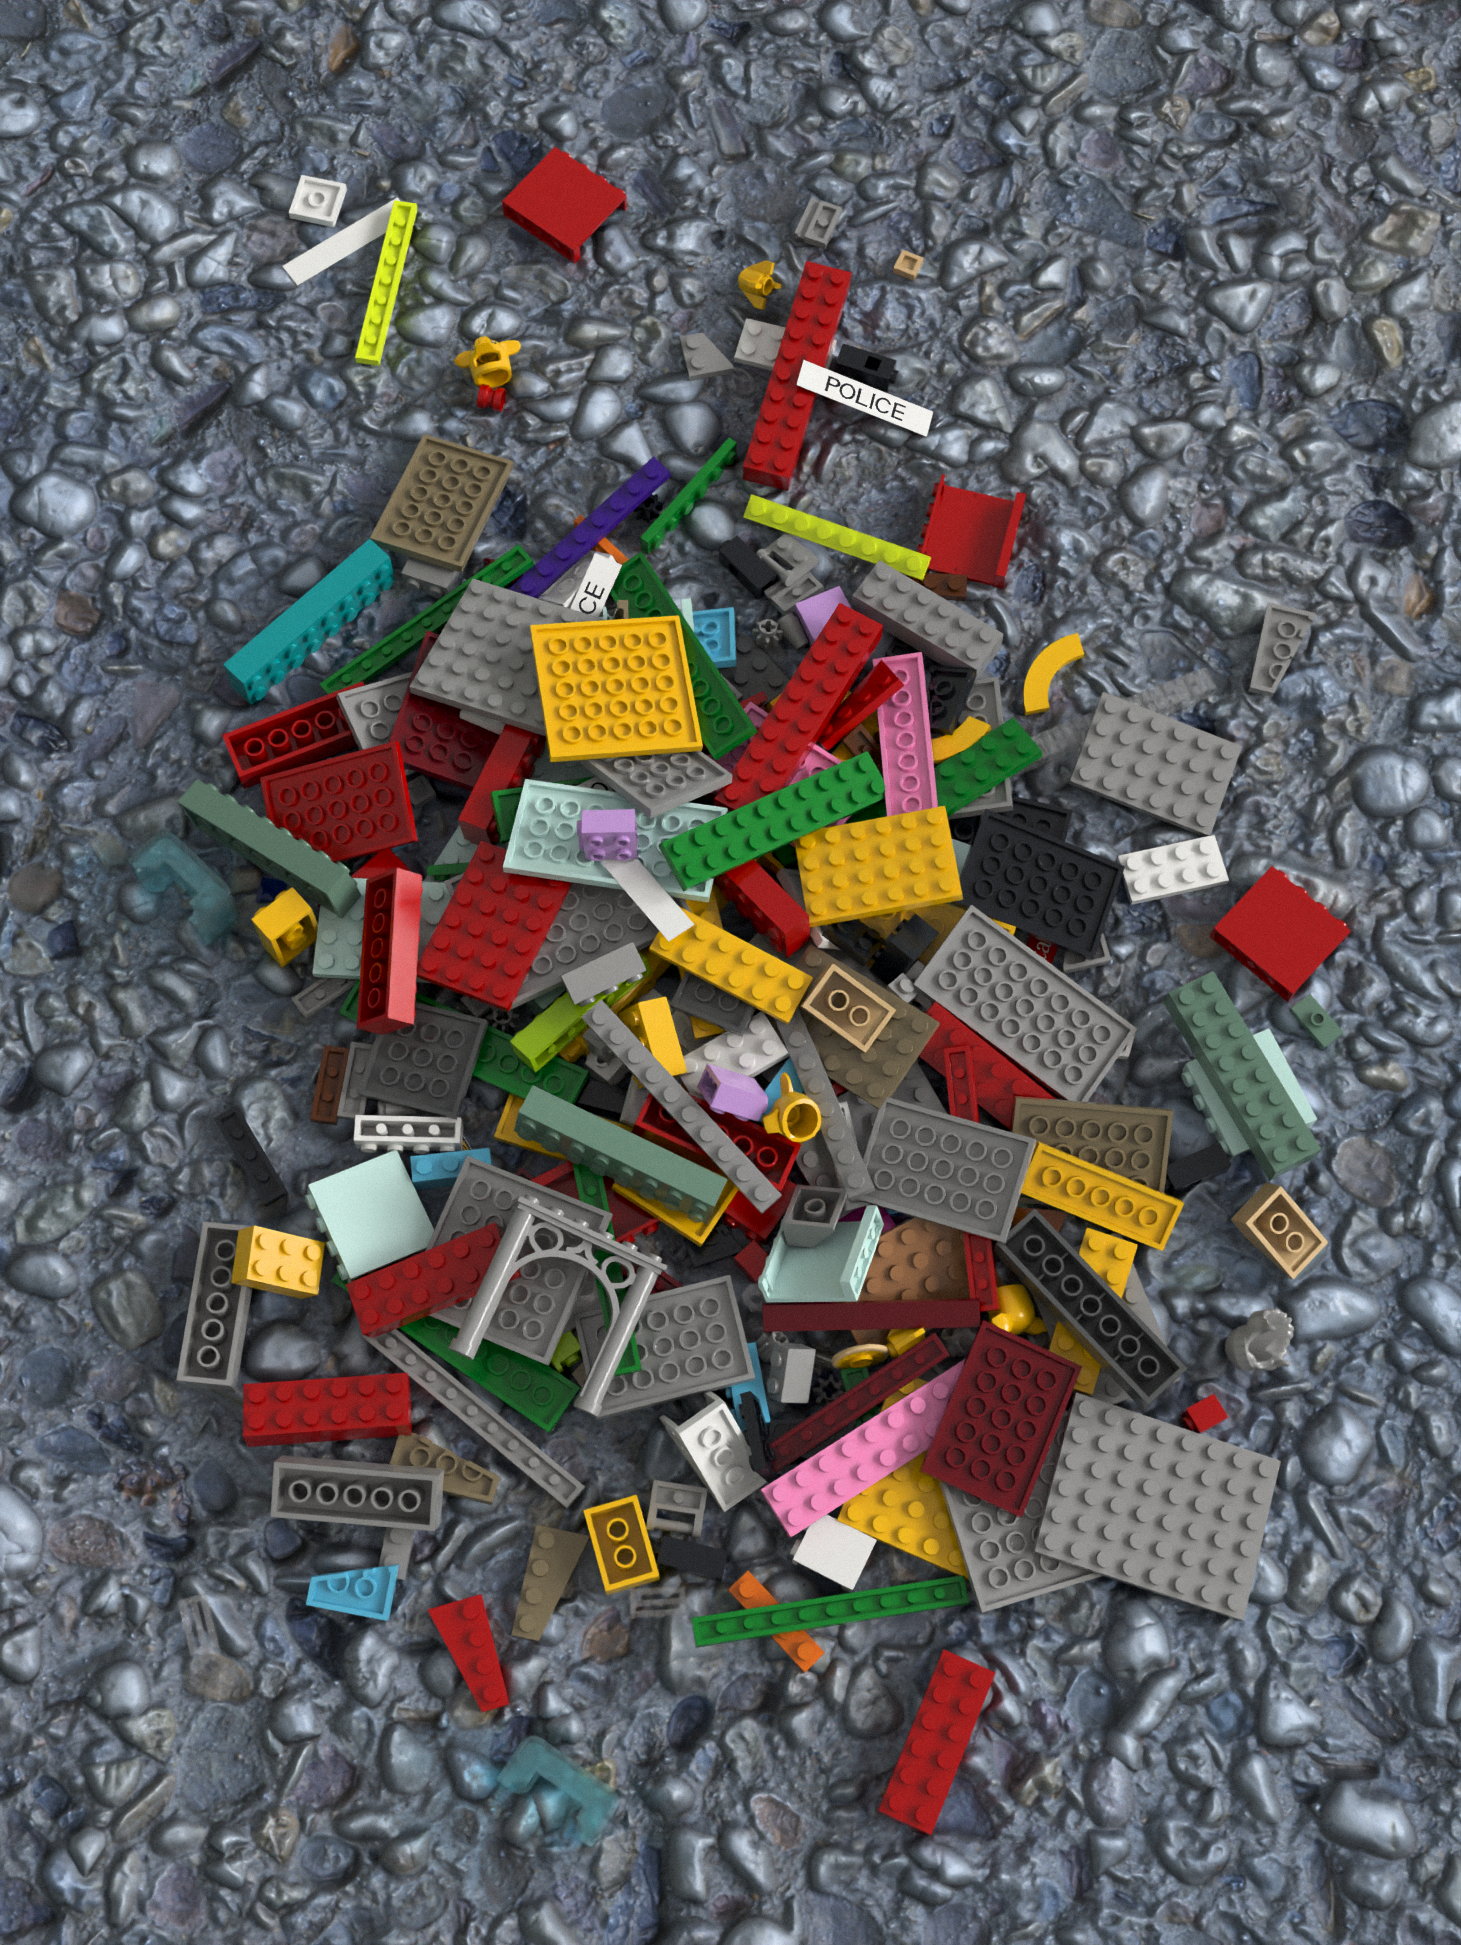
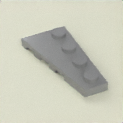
M1268 602L1248 692L1273 697L1316 613Z

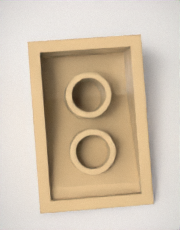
M828 963L799 1004L801 1009L864 1053L867 1052L896 1011V1009L833 963Z
M1264 1183L1230 1219L1256 1248L1293 1280L1328 1243L1281 1186Z

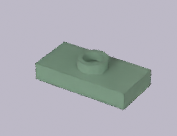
M1311 994L1307 995L1289 1010L1322 1050L1344 1033Z

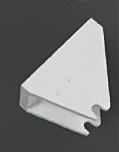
M707 1391L703 1395L708 1406L680 1426L664 1414L659 1419L666 1426V1431L705 1487L708 1488L716 1503L726 1512L767 1481L758 1473L752 1471L749 1463V1456L752 1455L751 1448L747 1445L745 1437L727 1405L719 1396L711 1391Z

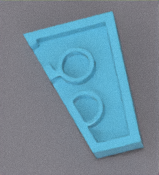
M734 607L692 612L694 633L717 668L737 666Z
M399 1564L313 1575L310 1579L306 1605L388 1621Z

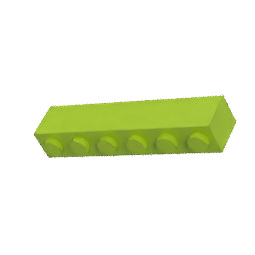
M638 951L646 968V971L641 973L643 978L630 984L625 980L617 984L618 990L608 995H604L602 991L594 995L595 1001L581 1007L579 1003L574 1005L568 992L558 997L547 1010L538 1014L533 1022L523 1030L518 1031L514 1038L510 1040L515 1054L536 1073L589 1027L581 1017L595 1004L602 1000L611 1008L651 973L647 958Z

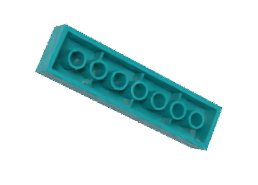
M368 539L223 664L231 687L250 705L256 700L259 701L264 698L271 687L280 684L286 674L292 669L298 668L308 655L317 652L323 642L329 637H334L346 622L354 620L361 609L371 605L376 596L393 585L395 577L390 556L371 539Z

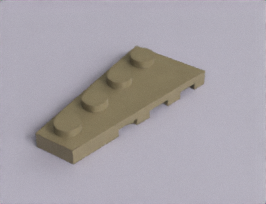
M536 1525L511 1636L540 1641L555 1611V1607L591 1538L590 1536Z

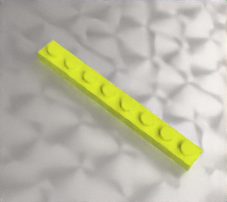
M394 200L355 356L356 363L380 365L418 210L416 203Z
M752 494L743 516L745 519L873 564H877L880 560L900 573L922 581L931 560L930 556Z

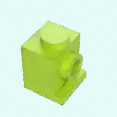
M569 1330L560 1338L550 1362L560 1374L564 1373L563 1366L571 1367L581 1359L580 1355L582 1353L578 1334L574 1336Z

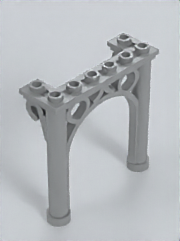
M530 1195L519 1196L512 1200L510 1204L512 1206L511 1212H513L512 1218L457 1337L452 1339L448 1349L466 1358L474 1359L510 1278L524 1264L535 1259L548 1257L575 1262L590 1271L600 1281L607 1293L611 1308L608 1330L573 1407L580 1411L598 1417L602 1410L600 1405L656 1279L661 1272L666 1271L667 1265L661 1263L662 1258L648 1252L645 1255L637 1252L638 1247L629 1242L623 1241L620 1244L612 1240L614 1236L604 1230L599 1229L598 1232L589 1229V1224L581 1219L574 1218L572 1221L563 1217L564 1212L552 1206L546 1209L540 1206V1201ZM535 1219L542 1222L534 1226L532 1225ZM543 1228L554 1233L556 1245L552 1249L542 1251L537 1245L534 1236L538 1229ZM562 1232L581 1240V1243L576 1247L566 1246L564 1251L559 1250L564 1241ZM527 1238L528 1244L534 1253L516 1261ZM592 1246L613 1255L602 1261L600 1269L596 1266L598 1261L592 1255ZM583 1251L584 1258L576 1254ZM616 1262L626 1268L627 1278L622 1283L610 1282L606 1275V1267L609 1263ZM629 1285L619 1309L615 1289L625 1288Z

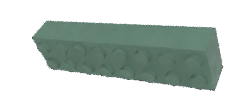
M196 779L177 801L195 828L337 916L343 918L361 897V893L356 887L358 883L349 875L350 870L341 862L335 864L323 851L319 850L316 852L312 850V847L305 840L294 839L288 830L283 827L280 829L276 828L274 823L265 816L258 817L249 806L245 804L240 806L231 795L227 793L225 795L220 794L219 790L211 783L207 782V784H204Z
M1214 971L1169 992L1163 1004L1268 1180L1271 1181L1314 1159L1321 1151L1320 1146Z
M534 1085L531 1087L518 1112L514 1131L522 1139L527 1141L534 1140L542 1144L545 1150L563 1154L570 1162L574 1164L581 1163L599 1176L606 1175L614 1179V1182L621 1187H631L646 1199L660 1201L665 1208L671 1211L678 1210L696 1223L703 1222L707 1224L728 1180Z

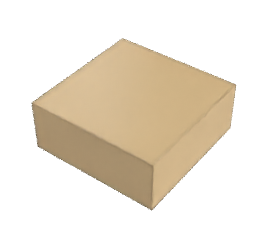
M902 250L893 267V273L914 281L923 265L924 258Z

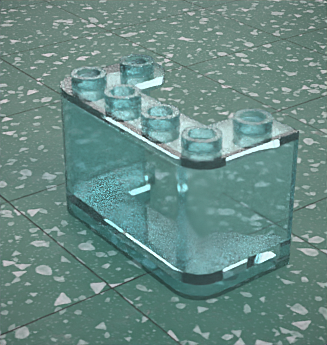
M161 831L154 835L127 860L139 884L151 894H161L176 883L192 898L189 903L193 908V915L189 918V921L195 927L196 937L207 949L239 920L240 911L228 885L170 831Z
M538 1736L526 1737L496 1780L512 1792L524 1794L533 1787L541 1775L583 1805V1808L576 1817L578 1820L576 1833L582 1842L595 1849L619 1812L621 1801L618 1794L609 1785Z

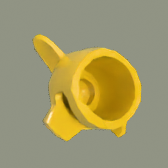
M486 336L479 337L475 340L471 351L460 353L456 356L454 362L455 365L462 369L470 368L472 378L477 387L480 388L481 384H485L491 388H496L504 385L511 379L512 372L509 356L516 354L520 350L521 344L516 340L498 343Z
M784 1072L780 1077L781 1097L774 1102L771 1112L762 1116V1122L768 1134L779 1132L789 1140L802 1145L804 1141L814 1137L820 1129L821 1115L817 1104L805 1094L793 1091L790 1077Z
M1012 1284L998 1287L1000 1310L988 1312L989 1323L1014 1335L1023 1332L1039 1335L1047 1332L1044 1321L1035 1317L1032 1301L1024 1285Z

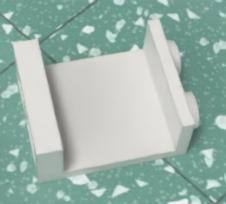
M826 1514L803 1529L806 1531L803 1540L797 1539L790 1552L794 1556L792 1563L796 1566L799 1563L842 1585L841 1589L852 1593L877 1540Z

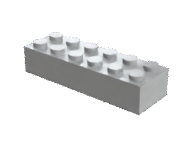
M880 560L852 596L851 608L882 624L883 630L945 667L974 669L977 674L975 680L979 679L1001 649L1003 633Z
M203 1222L176 1379L182 1387L236 1392L253 1288L233 1284L231 1280L238 1231L251 1226Z
M282 1455L274 1461L270 1517L435 1531L441 1524L444 1469Z

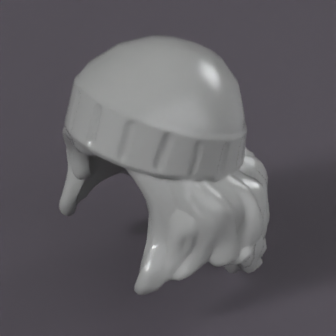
M1278 1308L1253 1312L1249 1316L1246 1325L1237 1327L1227 1336L1225 1352L1230 1362L1238 1369L1244 1371L1252 1369L1272 1371L1281 1366L1288 1367L1290 1361L1283 1359L1287 1354L1286 1348L1293 1338L1294 1327L1290 1324L1292 1319L1287 1317V1313H1283Z

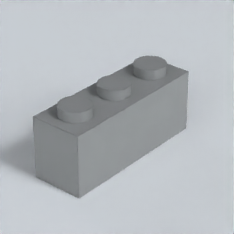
M629 942L560 975V978L574 1005L579 1003L582 1007L595 1001L594 995L602 991L604 995H608L618 990L617 984L625 980L630 984L643 978L641 973L646 971V968L634 943Z

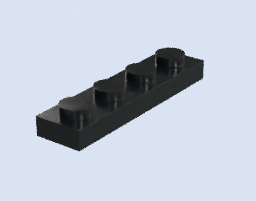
M236 1105L216 1116L214 1120L265 1207L288 1195V1191L238 1106Z

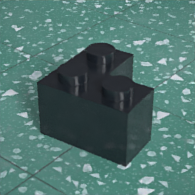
M914 914L909 921L904 918L895 929L897 934L895 935L891 932L882 943L885 949L880 947L871 958L875 962L869 971L887 985L900 974H906L939 934L917 914Z

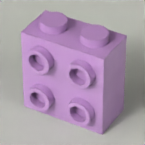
M840 586L795 604L794 615L798 616L811 647L839 603L851 608Z
M635 809L582 810V820H577V836H579V850H584L585 860L602 861L604 859H618L627 861L638 859V833Z
M707 1063L697 1088L703 1095V1099L710 1105V1109L720 1114H724L725 1111L732 1113L742 1121H748L749 1119L759 1121L761 1114H764L768 1107V1096L757 1081L752 1077Z

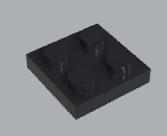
M860 919L833 923L822 935L863 967L878 949L882 947V943L885 941L876 930L866 926Z

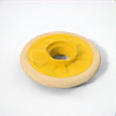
M880 1344L853 1346L835 1354L831 1359V1364L834 1368L840 1370L851 1367L862 1368L867 1366L868 1368L886 1360L890 1352L886 1346Z

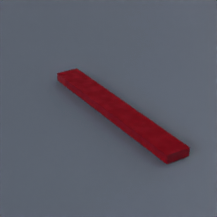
M979 1298L763 1303L762 1305L764 1332L980 1327Z
M934 1332L771 1442L770 1446L774 1450L776 1457L775 1460L771 1461L774 1472H779L949 1357L950 1354Z

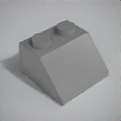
M796 1185L782 1221L787 1245L813 1248L833 1233L847 1198L846 1190Z

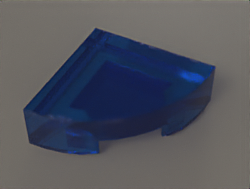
M262 877L256 902L265 904L275 901L276 896L286 890L288 885L280 880Z

